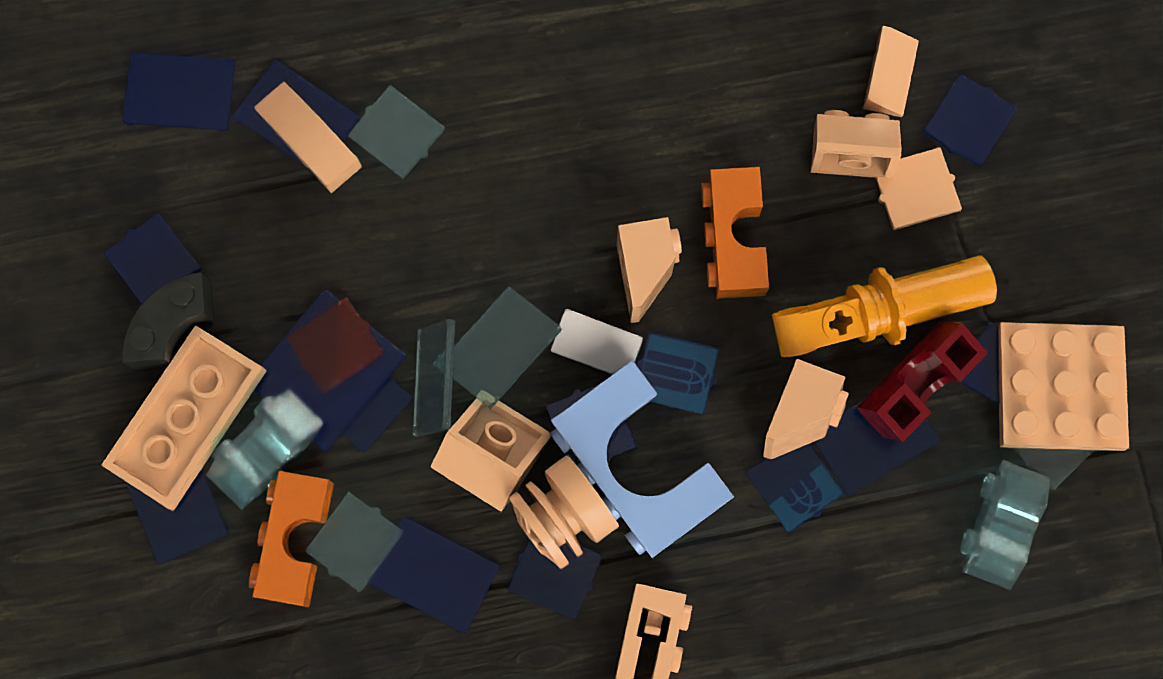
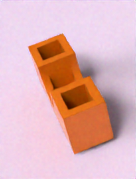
M760 167L710 170L708 183L701 184L702 206L710 207L711 222L704 223L705 246L713 247L714 262L707 263L708 287H716V299L765 296L769 289L766 247L749 248L741 245L734 238L731 226L741 218L760 216L763 208Z
M283 471L278 472L277 480L270 481L266 498L267 505H272L268 522H262L258 534V546L263 547L260 563L253 564L249 578V588L254 589L253 597L303 607L310 606L317 566L297 561L290 552L289 538L292 531L300 524L314 522L326 525L334 488L333 482L328 479Z

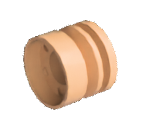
M567 455L544 471L552 489L548 493L544 494L531 481L526 484V488L535 500L533 504L528 506L518 492H515L508 498L513 505L517 522L540 554L555 563L560 570L569 564L559 549L564 543L569 546L577 557L583 554L575 536L580 531H583L592 541L598 543L619 527L616 519L599 494Z

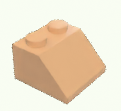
M840 110L826 111L824 115L817 114L814 125L811 173L892 178L901 158L900 120H890L888 115L880 113L867 114L865 118L849 117L847 112Z
M668 217L618 225L617 250L631 323L640 321L672 276L674 263L679 262V254L682 253L678 229L670 230Z
M797 359L767 432L763 457L773 459L824 438L829 425L837 428L849 395L848 392L842 391L845 377Z
M482 391L447 432L430 467L479 497L482 501L502 511L510 501L508 498L517 492L552 436L547 430Z

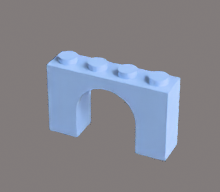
M632 360L552 419L551 422L556 429L550 435L564 454L570 449L573 450L581 461L577 467L591 485L597 483L606 497L602 500L616 520L620 517L624 519L631 529L625 536L637 553L641 555L647 551L653 558L734 498V496L709 463L699 468L673 489L656 496H641L631 493L615 480L607 462V446L612 433L619 424L658 395Z

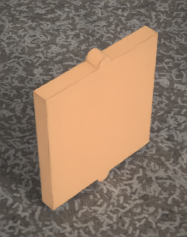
M940 147L900 159L892 178H875L881 194L878 200L881 204L885 205L893 230L955 213L962 209L953 184L955 176L949 173Z

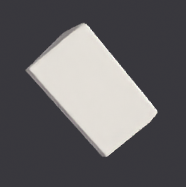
M565 309L551 352L613 375L632 360L635 363L643 338Z

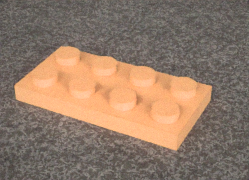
M195 325L102 463V466L158 503L174 511L267 370Z

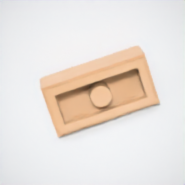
M882 26L878 35L863 109L903 117L918 40L891 27Z

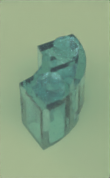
M289 389L275 399L272 396L266 397L255 408L253 414L256 417L233 441L231 439L225 440L212 454L215 461L206 475L241 510L269 487L271 480L277 479V474L282 466L294 457L297 458L324 424Z
M1002 460L995 475L987 474L980 491V497L985 499L974 529L966 531L960 546V553L966 555L962 572L1011 590L1027 563L1034 533L1048 504L1051 478Z

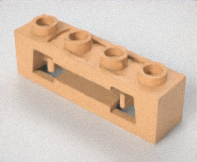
M636 583L615 679L634 678L642 637L637 636L642 609L648 611L643 633L659 636L663 617L669 619L665 641L659 642L651 679H669L670 672L678 673L683 654V648L676 646L679 629L687 631L692 606L685 604L686 594Z

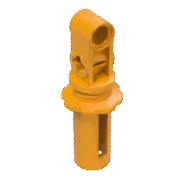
M983 256L968 258L893 279L886 272L885 268L873 269V272L869 275L868 285L861 286L856 284L849 286L844 296L773 313L772 319L780 355L782 357L798 356L812 352L820 347L857 337L861 342L865 343L874 340L876 336L881 334L891 345L901 344V340H905L906 326L994 303L997 294L996 281L988 261ZM835 314H838L839 320L833 322V328L829 327V322L835 319Z

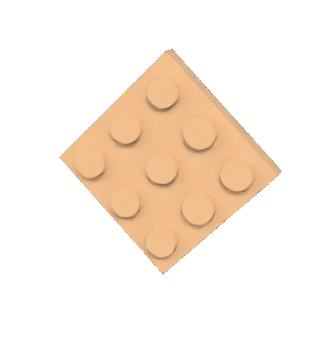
M1001 322L997 326L1000 447L1125 451L1129 449L1124 326Z

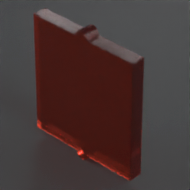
M347 297L287 337L302 361L301 368L310 373L324 395L385 354L369 331L370 323L361 319Z

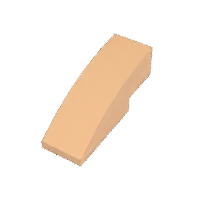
M285 82L280 84L254 107L258 114L302 163L312 171L330 193L334 192L362 167L358 158Z

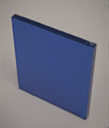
M324 289L262 363L261 366L267 371L254 391L314 440L320 449L329 451L407 356L402 349H397L336 299L332 292Z

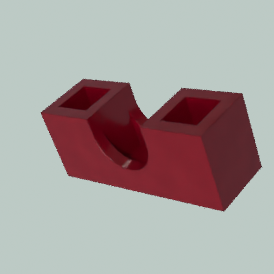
M939 321L856 409L883 438L904 442L932 413L925 405L928 398L937 389L949 382H961L988 352L963 323Z

